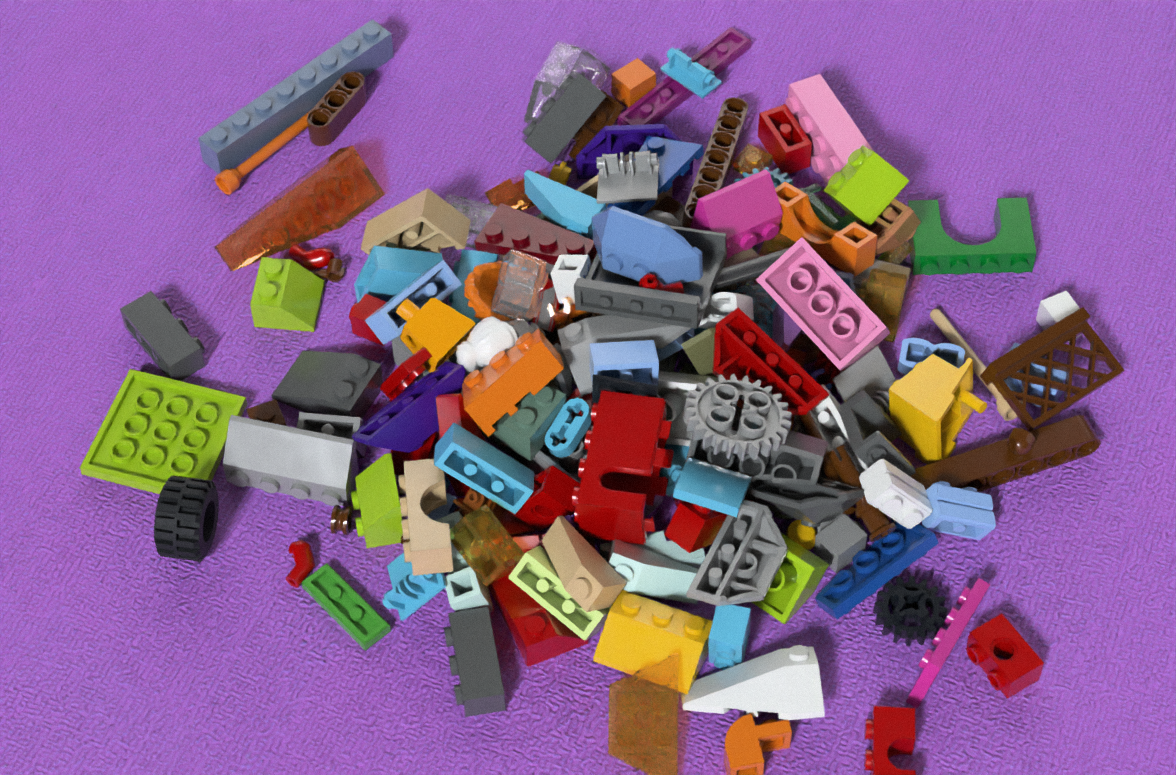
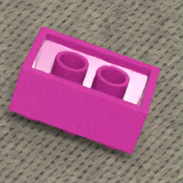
M765 169L698 199L690 228L725 233L726 260L743 250L751 249L758 243L773 239L779 232V224L783 212L770 173Z

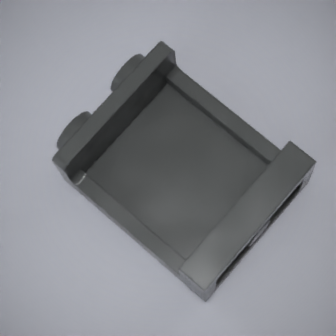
M864 390L838 407L853 452L868 467L880 459H885L909 476L916 472L914 466L891 443L902 435L900 428Z

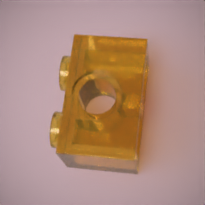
M487 505L465 515L450 529L452 544L486 587L512 571L525 554Z

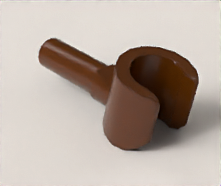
M335 258L329 261L327 269L311 273L319 278H327L329 281L337 283L343 278L345 268H341L342 260Z

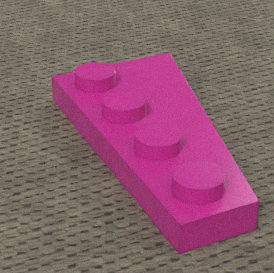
M978 578L972 589L967 586L964 588L956 604L961 606L960 610L956 607L952 608L944 622L949 628L947 630L942 627L940 628L931 643L932 646L936 647L935 651L928 648L918 665L924 670L906 700L910 705L915 708L919 707L988 590L989 583Z

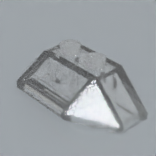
M566 41L556 42L535 78L524 118L525 123H529L532 119L536 121L542 112L540 109L549 97H553L556 94L560 83L572 71L580 73L599 90L601 89L610 72V68L595 49Z

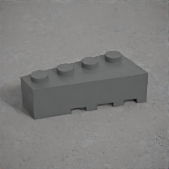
M734 415L731 428L732 435L737 434L740 415ZM790 430L785 444L780 443L778 451L771 449L768 457L759 452L757 460L751 458L749 454H745L744 460L740 461L737 454H733L730 459H727L725 451H720L717 455H714L713 446L703 449V439L693 440L691 438L686 461L691 457L752 477L751 482H755L758 479L772 480L773 483L816 486L829 442Z

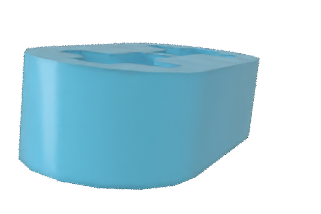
M574 398L567 401L545 435V444L555 457L563 458L571 455L592 423L591 409L583 399ZM582 411V417L576 416L574 419L572 418L571 414L573 412L579 413ZM564 437L566 438L567 442L565 444L559 443L556 445V439L562 440Z

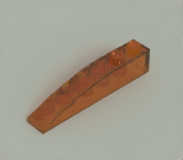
M353 145L343 147L271 199L215 245L214 248L230 271H235L261 260V257L267 258L270 255L289 249L295 244L309 241L329 231L341 228L385 195V193Z

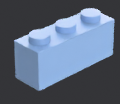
M442 260L427 269L365 319V322L384 345L402 333L406 321L396 313V310L405 299H410L421 308L431 298L442 301L461 286L462 283L446 262Z

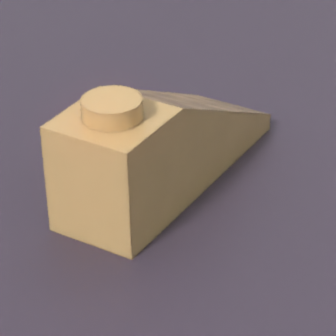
M562 515L556 518L542 539V543L564 589L586 612L609 608L627 582Z

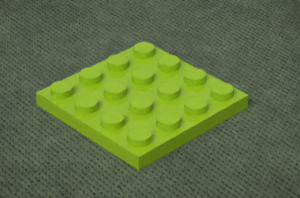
M130 369L80 466L82 475L156 494L161 493L166 481L173 475L212 481L224 456L229 419L231 415L242 417L247 407L246 397Z

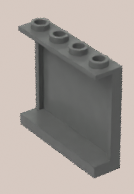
M668 225L684 237L692 248L697 247L702 251L703 277L700 280L682 283L684 294L639 287V281L603 269L597 253L586 278H577L574 283L575 310L698 329L727 258L726 234Z

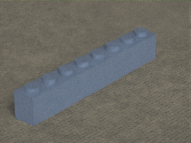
M373 19L200 136L198 140L203 162L217 174L224 169L229 170L238 166L312 110L344 73L355 71L366 77L394 57L392 34Z

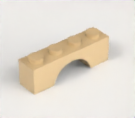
M434 459L404 461L405 475H398L400 495L406 494V497H400L402 517L408 516V519L402 520L403 540L410 539V542H403L405 563L412 562L413 576L454 572L449 524L440 523L427 517L434 509L447 504L444 471L434 466Z

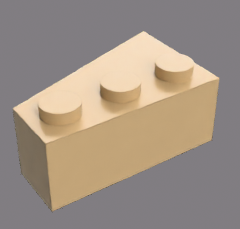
M427 188L367 221L361 250L369 255L374 246L430 251L434 253H440L442 248L455 246L457 250L464 249L471 220Z

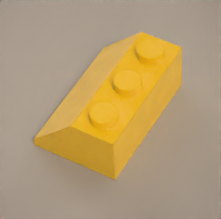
M622 590L609 610L593 661L688 694L709 654L708 639L713 621Z

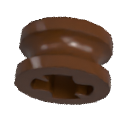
M334 505L330 525L332 534L342 531L343 535H349L353 517L351 506L341 509L340 505Z

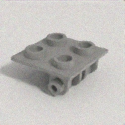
M651 150L635 152V161L633 152H629V161H625L624 152H620V162L618 161L617 153L602 154V157H597L596 164L597 169H599L597 204L657 200L659 159L657 153H651Z
M875 346L835 376L832 381L844 403L864 390L887 414L890 411L889 388L896 379L880 348Z

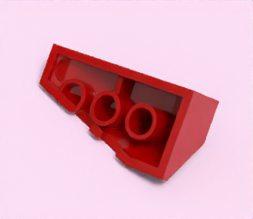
M503 551L504 557L480 558L486 583L527 667L589 644L588 639L584 641L508 578L519 563V560L510 551Z

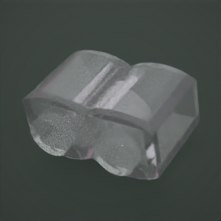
M511 249L504 256L501 264L491 311L514 320H524L525 322H528L533 316L537 317L542 307V299H539L540 289L542 290L545 287L549 273L545 271L546 261Z

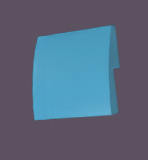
M689 457L677 481L673 497L737 517L752 477Z

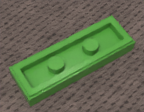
M328 563L302 581L303 589L365 651L391 632L390 625Z

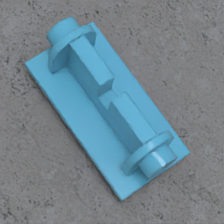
M671 48L667 52L669 62L660 69L702 99L722 84V81L714 76L712 70H707L699 63L692 62L691 58L685 55L680 48Z

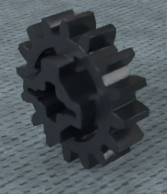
M910 576L909 581L906 583L900 577H897L895 586L887 582L884 591H878L873 613L876 614L875 624L883 625L882 634L884 636L890 633L894 634L893 642L895 643L900 638H903L907 646L911 645L913 639H917L920 645H924L926 636L934 640L937 630L939 631L941 627H944L947 615V608L944 607L945 597H937L938 587L935 586L928 589L926 587V579L917 584L915 583L914 576ZM889 604L892 605L893 614H890L889 612ZM929 607L932 612L931 618L929 617V611L927 610V608Z

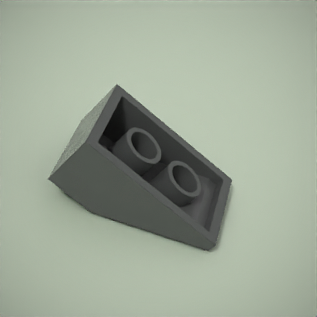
M303 350L271 396L272 399H276L278 402L305 413L363 418L381 391L380 387L383 383L381 364L354 353Z

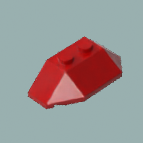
M739 307L716 323L712 373L717 378L721 374L726 380H730L731 374H735L737 380L742 381L745 375L748 376L749 383L752 384L757 380H761L760 387H773L772 395L781 393L780 402H787L789 404L787 411L791 412L792 415H807L828 398L829 393Z

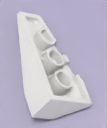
M795 645L786 649H778L695 680L688 694L680 692L683 710L724 714L730 709H740L746 711V715L752 713L753 717H758L759 711L778 713V719L785 720L825 717L819 663L813 646Z

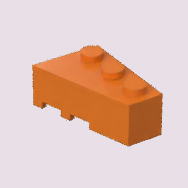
M539 328L532 334L530 332L523 334L516 341L514 347L507 352L501 351L497 353L485 368L480 371L474 370L466 376L462 384L464 409L489 437L496 431L492 425L506 412L509 416L515 414L518 411V408L515 406L516 403L529 393L533 396L536 395L564 369L562 356Z

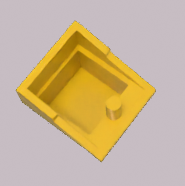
M932 354L923 362L917 363L908 374L896 380L889 388L890 418L900 428L902 435L899 438L915 450V457L926 465L949 458L956 448L954 441L971 416L973 409L978 413H982L987 407L986 402L973 394V360L969 357L960 368H957Z

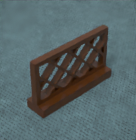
M1084 307L994 360L980 375L987 386L993 383L1029 432L1120 376L1125 371L1088 324L1087 320L1091 316ZM1084 334L1091 343L1090 350L1075 346L1078 335ZM1055 349L1068 352L1067 364L1052 361ZM1074 354L1089 358L1088 369L1073 366ZM1095 360L1104 361L1112 372L1108 374L1096 372ZM1030 365L1045 366L1044 378L1029 375ZM1052 368L1066 372L1065 384L1050 380ZM1077 374L1087 377V387L1072 386V375ZM1008 378L1021 380V393L1010 390L1004 381ZM1028 382L1043 386L1042 398L1027 395ZM1049 389L1065 391L1064 402L1059 403L1048 400ZM1026 402L1041 406L1040 417L1033 420L1026 411Z

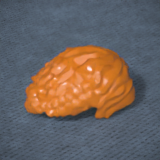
M525 257L479 264L468 274L464 282V296L469 299L467 305L473 307L476 312L474 317L479 318L481 321L490 316H494L500 321L530 320L535 312L539 276L547 278V272L541 263Z

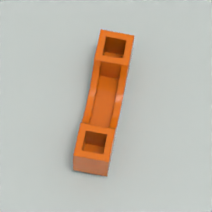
M786 181L775 188L783 212L779 224V233L794 242H797L802 237L821 258L846 273H852L854 277L874 264L877 243L876 234L856 222L851 223L840 231L831 229L814 213L808 194Z

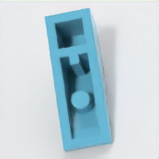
M527 169L524 173L525 194L550 223L593 240L592 217L605 210L606 203L597 204L596 198Z

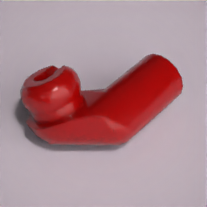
M295 244L288 253L290 258L307 270L326 267L329 261L334 259V253L329 248H317L306 251L298 244Z
M651 273L644 275L639 281V287L684 294L681 281L664 285L656 278L657 276Z
M304 540L292 542L288 549L289 554H293L292 558H294L296 565L285 579L295 588L301 585L302 581L305 580L315 567L312 547Z

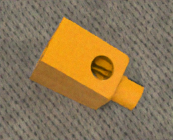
M407 298L396 310V313L406 321L400 336L402 342L413 354L424 347L432 355L424 364L429 373L434 372L441 364L447 361L457 351V345L467 341L476 324L470 318L436 298H431L421 308Z

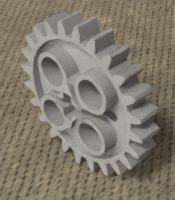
M720 374L718 375L717 382L708 377L706 378L705 385L698 382L696 390H690L689 397L686 398L683 421L687 422V431H694L692 439H703V449L713 446L714 455H717L720 451H725L727 459H730L733 454H737L740 461H743L745 454H749L751 458L757 460L759 452L768 457L771 449L778 451L780 443L785 444L792 423L790 422L792 413L787 411L789 405L787 402H780L781 393L772 395L773 387H760L761 380H757L752 384L749 383V378L746 375L740 381L737 380L735 374H731L730 380H726ZM738 399H743L744 405L736 435H732L731 428Z

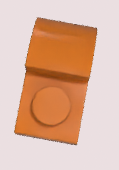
M752 713L737 719L730 726L725 737L724 766L726 774L763 775L765 762L762 753L790 748L792 730L789 720L778 721L772 719L764 721L760 725H755Z

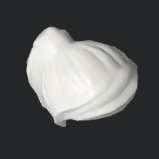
M494 316L484 318L473 328L467 341L457 345L456 361L459 365H463L467 372L483 369L489 365L490 360L501 351L507 352L515 346L518 340L517 334L512 326Z

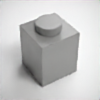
M843 514L816 534L814 553L827 562L835 573H838L853 561L852 558L860 550L865 551L867 534L860 523L852 521L846 514Z

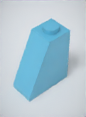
M374 246L354 283L357 302L359 303L365 293L388 302L427 269L442 261V253Z

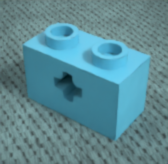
M736 605L716 606L708 639L709 663H714L715 667L722 670L743 663L750 635V608Z

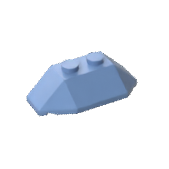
M615 206L607 208L592 217L593 242L603 269L636 281H640L644 275L651 273L657 276L656 278L664 285L681 281V283L696 281L703 277L702 251L697 247L692 248L684 237L667 224Z

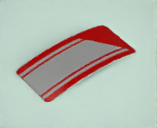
M540 275L532 323H535L542 329L553 332L559 302L553 281Z

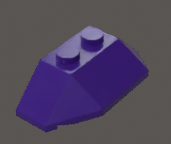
M665 124L604 126L576 155L577 179H592L598 175L599 169H597L596 158L602 157V154L617 153L618 160H620V152H624V156L632 151L634 153L639 152L647 136L676 141L682 140ZM693 161L689 164L690 169L684 175H693Z
M445 361L438 369L418 380L368 419L352 435L353 440L373 447L408 453L419 449L424 444V440L433 433L439 432L436 397L444 394L461 393L466 372L464 366Z

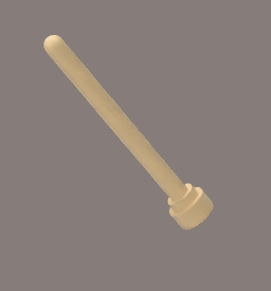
M933 309L930 312L931 319L951 344L960 346L965 350V361L968 357L973 360V371L997 400L996 405L999 414L1005 421L1017 418L1018 416L993 383L987 386L980 377L987 367L939 309Z

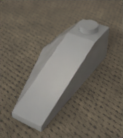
M603 315L585 318L557 331L563 353L581 396L592 392V381L589 371L590 343L654 340L655 347L662 349L691 328Z

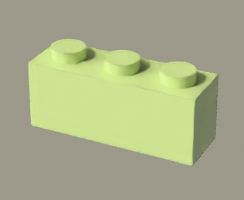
M541 546L527 551L508 577L584 641L600 631L612 607L611 605L609 608L586 612L564 589L547 551Z

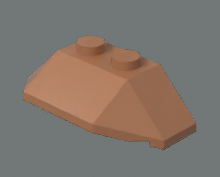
M896 199L891 201L870 227L846 211L843 218V228L856 222L877 235L875 255L901 246L905 241L913 237L916 228L921 223L910 207Z

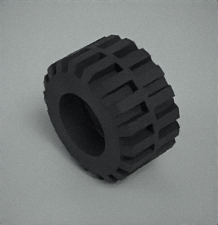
M174 475L168 478L161 490L154 520V540L160 556L198 562L203 561L212 546L218 521L219 501L217 489L213 481Z

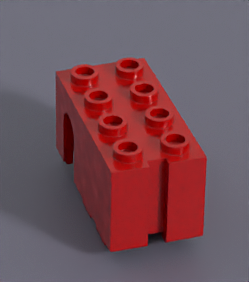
M601 390L599 403H593L591 410V422H594L593 430H587L585 437V450H588L587 457L580 459L578 477L582 479L580 487L575 486L572 495V506L575 507L574 523H579L581 536L612 541L618 539L626 543L644 545L648 531L655 532L653 518H645L644 508L645 505H654L655 495L665 496L668 479L666 477H659L662 467L671 469L674 454L671 448L670 450L665 449L672 421L666 420L667 411L664 398Z

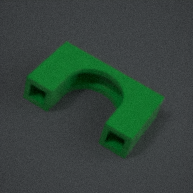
M997 198L993 217L996 237L980 245L963 244L946 234L941 224L938 200H908L907 206L914 211L921 222L916 228L913 237L908 240L912 275L1032 272L1036 248L1027 198Z

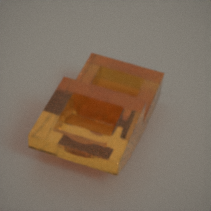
M509 178L485 192L494 210L497 209L500 203L520 211L536 206L525 194L524 179L513 184Z

